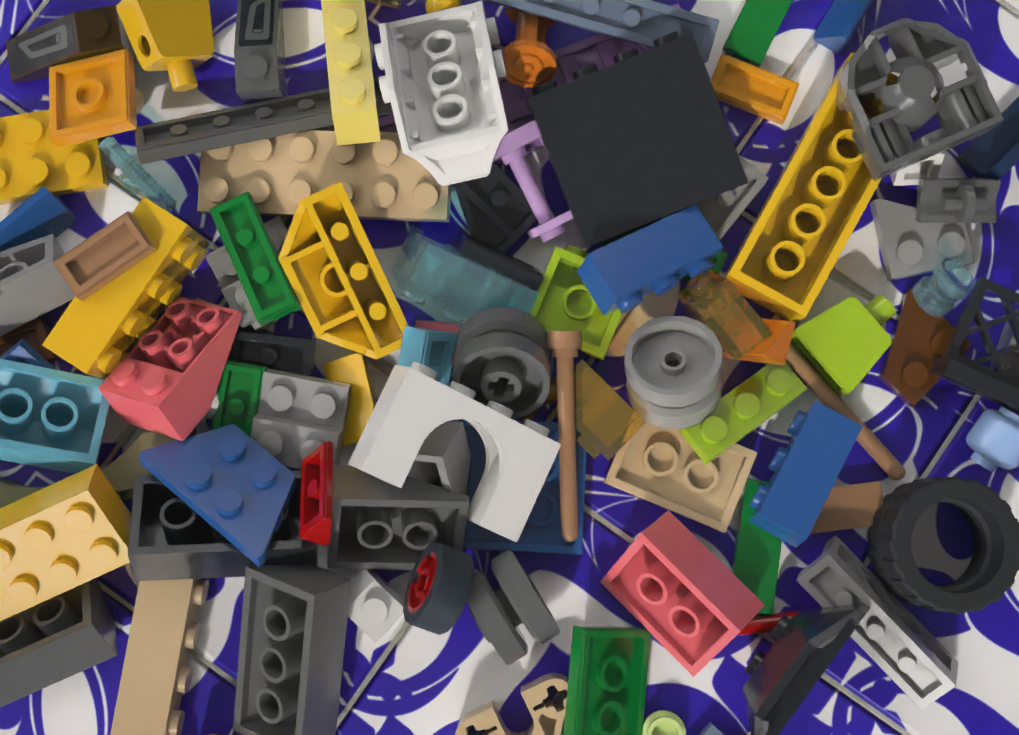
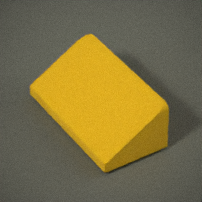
M355 353L323 364L327 380L352 384L342 447L358 443L376 406L366 357L361 353Z

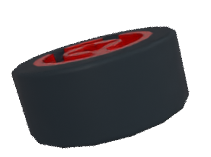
M435 542L427 547L412 571L405 592L403 614L407 623L438 635L448 632L454 626L464 610L473 582L474 564L471 555L439 542Z

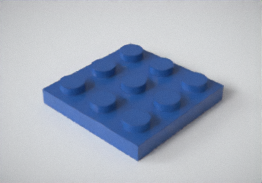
M458 419V422H463L471 453L466 495L469 497L470 504L485 470L486 450L478 431L464 419ZM515 420L521 424H524L525 422L521 420ZM533 421L548 428L550 431L547 437L558 442V422ZM575 423L578 496L577 539L567 542L561 536L558 451L518 541L514 542L467 520L463 549L506 551L511 548L512 551L582 555L588 424Z

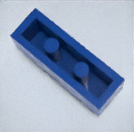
M694 204L589 253L577 273L603 316L616 309H619L621 313H625L644 301L643 296L653 291L657 296H660L676 287L680 282L678 279L688 274L691 279H695L709 271L714 266L712 259L723 246L697 205Z
M817 401L806 412L798 410L787 429V433L793 435L787 448L780 446L768 466V469L774 472L768 485L761 483L749 503V506L755 509L749 522L795 548L806 541L863 426Z

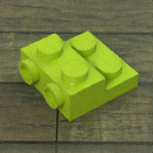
M566 245L565 250L556 246L529 313L539 320L547 331L582 330V348H578V350L603 360L622 313L619 309H616L603 316L578 275L577 271L589 253L571 245Z

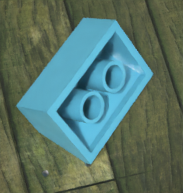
M0 359V460L74 474L97 464L110 408L109 402L98 389L105 379Z

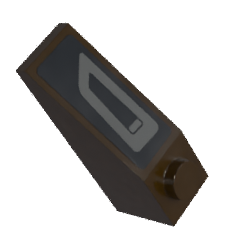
M116 5L72 12L6 41L10 76L14 84L49 78V67L125 48H128L134 55V63H137L136 54L119 17Z

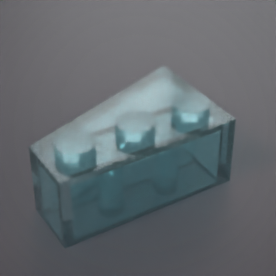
M413 225L411 226L391 269L398 288L403 289L401 296L422 306L425 305L426 301L442 307L440 310L441 314L460 323H463L465 318L469 319L477 312L493 307L515 308L530 313L539 295L536 290L459 255L457 247L449 243L443 245L423 236V230Z

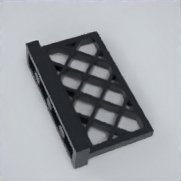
M983 277L978 278L942 358H936L930 374L1019 413V375L1013 378L1006 376L998 358L1019 350V321L1017 319L1019 310L1014 311L1012 305L1014 303L1019 306V293ZM986 291L1000 297L1006 315L985 322L979 306ZM973 319H975L977 326L970 328ZM1008 321L1016 344L996 351L988 328ZM979 332L987 355L971 360L958 354L965 336ZM990 361L993 369L982 365V363Z

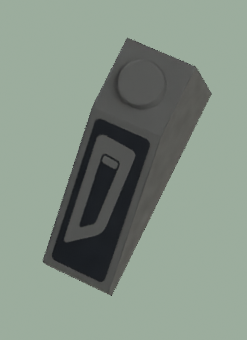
M237 0L234 43L236 93L245 105L287 96L282 0Z

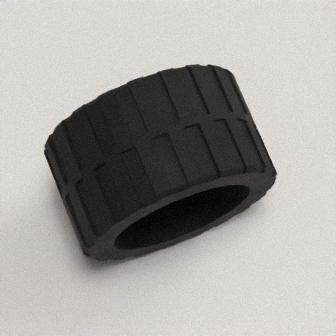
M959 477L916 479L911 483H903L896 487L892 493L887 494L883 498L884 503L879 510H876L873 517V525L870 526L867 532L868 556L872 561L873 571L877 578L881 579L884 587L890 593L900 597V600L930 610L965 614L968 611L977 612L983 610L987 605L996 603L1003 597V593L1010 589L1015 582L1014 578L1019 570V522L1014 517L1011 511L1012 508L1006 500H1002L997 495V492L989 486L985 487L979 481L960 479ZM937 502L950 503L957 508L966 518L973 536V553L967 569L957 580L946 586L931 584L923 577L914 562L911 550L912 532L918 518L925 509Z

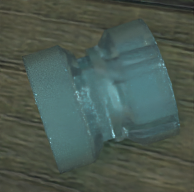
M944 258L933 269V275L924 276L912 287V293L916 302L925 312L940 318L953 309L956 300H962L969 296L976 283L972 274L963 264L952 258Z

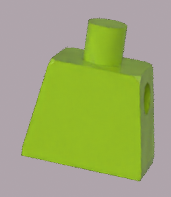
M878 294L865 306L852 295L795 328L791 343L839 396H843L856 388L892 344V338L883 329L882 325L896 314V309L881 294Z

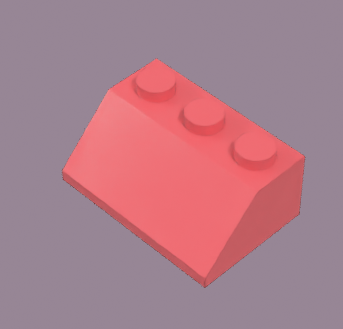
M669 510L637 537L600 581L693 677L741 632L765 606Z

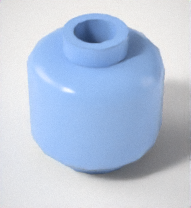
M1002 405L998 411L986 409L966 436V443L974 450L970 458L991 472H994L997 466L1006 470L1015 469L1019 464V416Z

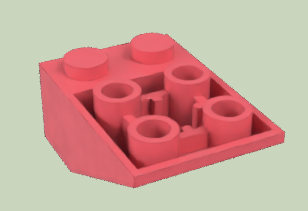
M179 296L175 302L167 307L165 313L154 326L139 339L138 344L122 362L112 369L110 375L98 387L99 391L124 423L184 441L211 408L242 318L241 312Z

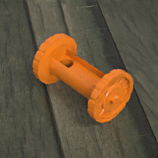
M506 7V13L509 19L517 25L516 40L511 42L502 51L507 75L504 78L514 85L525 88H534L551 81L557 70V57L554 51L545 44L546 29L557 21Z

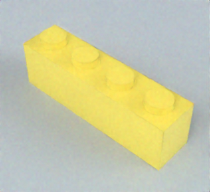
M321 0L331 111L337 146L379 142L381 140L365 0Z

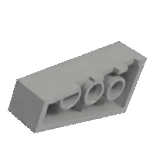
M53 234L0 252V336L74 299L75 294L53 263L65 254Z

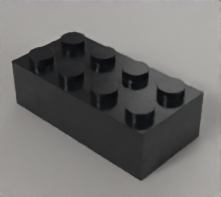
M294 470L292 472L296 475L297 485L290 502L283 509L282 522L278 531H274L267 548L268 556L263 565L318 566V544L300 538L301 470ZM154 475L135 476L128 558L136 581L245 577L246 566L255 564Z

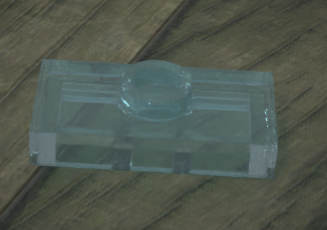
M107 136L98 145L122 171L117 178L133 195L136 196L142 191L150 201L169 213L177 206V201L116 139Z

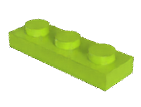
M786 362L785 365L768 364L723 396L714 413L704 421L680 429L679 432L704 464L707 465L801 396L807 390V387Z

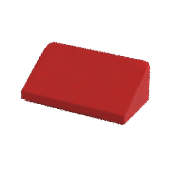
M328 440L303 459L301 466L300 538L323 546L329 545L332 525L333 442Z

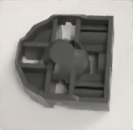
M902 18L871 31L838 75L836 103L840 111L845 109L847 113L850 112L852 115L851 123L854 127L852 137L873 181L979 137L1004 120L969 43L965 39L955 36L939 23ZM885 35L889 36L887 41L896 57V60L890 63L878 41ZM959 58L960 63H965L968 70L965 72L967 78L945 87L942 75L938 69L952 64ZM889 72L901 73L897 79V84L886 86ZM936 87L937 94L932 98L931 94ZM875 96L876 100L881 99L883 106L880 108L883 114L868 120L861 102ZM936 115L942 128L913 141L909 132L918 130Z

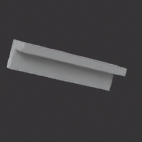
M836 535L825 543L821 556L798 574L796 580L823 608L864 603L871 608L851 635L852 639L923 710L956 686L958 661L884 587V584Z

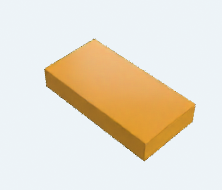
M723 53L710 80L717 100L780 125H783L800 84Z

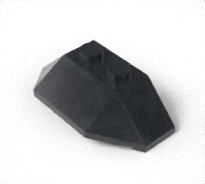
M864 603L801 610L792 619L785 615L781 618L769 635L775 643L767 654L759 650L744 670L750 675L742 689L751 735H779L867 615L871 609Z

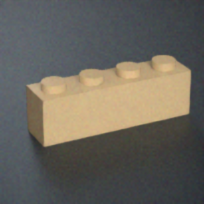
M208 579L139 581L110 735L181 734L185 712L179 709L182 693L188 692L192 681L193 667L188 666L190 650L197 647L200 638L201 623L196 622L199 605H204L209 589Z

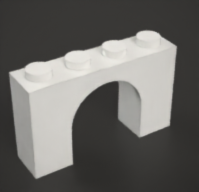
M413 361L411 367L395 365L348 464L389 484L402 488L426 437L436 427L447 421L464 419L478 431L486 450L485 470L469 504L467 520L517 542L561 444L547 437L550 431L548 428L528 419L525 420L524 424L511 419L513 414L511 409L490 400L487 406L474 400L476 394L474 390L454 381L451 382L449 387L436 381L438 372L423 364Z

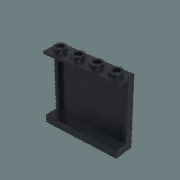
M678 31L666 34L653 41L655 48L639 54L637 47L612 57L615 64L598 70L597 64H592L573 72V81L558 86L556 80H552L531 89L533 97L528 98L525 104L527 109L531 110L577 228L575 233L581 248L589 247L748 183L693 33L681 38Z

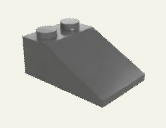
M333 465L332 525L330 542L327 545V569L413 570L422 553L429 545L435 542L462 551L469 497L408 476L402 488H399L353 466Z

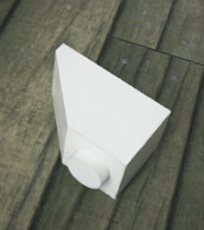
M326 569L351 580L348 617L375 643L403 615L404 599L373 569Z

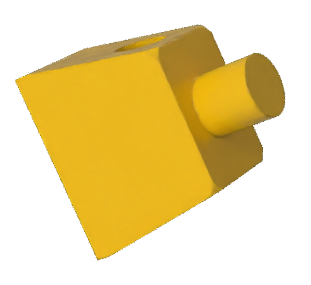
M122 0L116 5L117 12L141 68L145 71L168 70L174 92H183L196 88L198 83L194 68L202 65L214 54L209 0Z

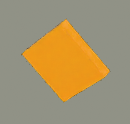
M128 48L49 67L50 141L55 146L63 147L137 129L134 55Z

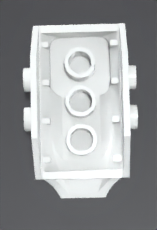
M478 1L472 4L379 24L381 43L374 44L379 69L381 71L385 70L386 74L379 77V85L384 103L391 102L403 154L414 158L433 175L438 184L442 186L487 177L491 171L492 162L499 143L508 131L498 79L507 75L501 49L493 51L492 45L500 44L495 17L487 18L484 2Z

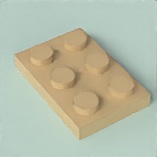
M633 410L603 483L717 531L726 533L758 452L734 444L709 464L705 465L680 434V429H663L647 423Z

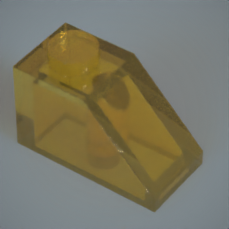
M712 270L691 279L687 287L677 293L688 316L701 321L715 332L722 350L735 360L772 335L768 326L734 285Z
M580 360L575 365L576 429L582 435L576 441L594 459L602 454L609 461L646 421L583 360Z

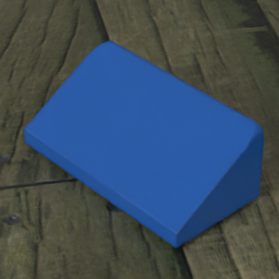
M834 0L813 35L814 41L837 54L842 52L851 40L873 0Z
M42 187L0 222V252L50 234L57 238L76 222L77 217L58 195L46 187Z

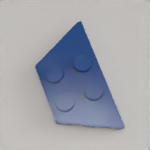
M235 424L190 436L184 441L177 440L149 448L138 454L140 464L245 556L259 568L265 563L268 556L267 548L274 531L277 532L283 519V509L290 502L297 485L296 475Z

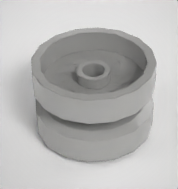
M663 316L647 321L632 333L625 346L624 364L627 377V397L635 413L647 423L663 429H684L701 423L714 413L722 393V346L715 332L701 321L686 316Z

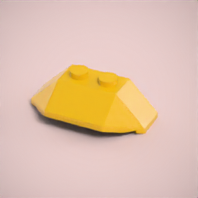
M339 181L300 199L278 259L316 337L376 360L400 349L404 328L409 325L342 182Z

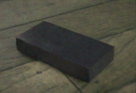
M467 234L462 236L457 246L459 255L538 291L544 279L542 272L537 267Z

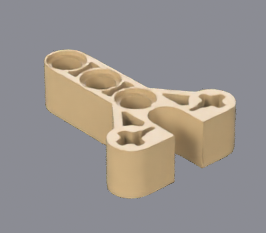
M552 672L520 687L521 695L533 718L531 726L526 731L517 733L509 730L505 726L492 700L462 716L457 724L455 735H468L470 725H474L477 731L485 729L486 731L483 735H561L566 712L568 678L561 673ZM554 685L558 691L566 690L562 694L563 702L561 704L555 705L553 700L544 701L548 697V687Z

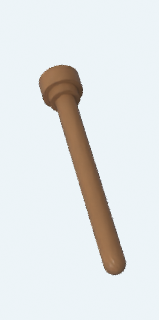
M777 314L770 318L774 320H781ZM790 342L785 361L787 365L826 407L862 425L863 427L856 439L857 442L891 479H903L906 474L904 466Z
M582 330L547 331V349H551L552 358H556L558 443L561 444L559 449L561 536L567 542H572L578 537L574 357H578V348H582Z

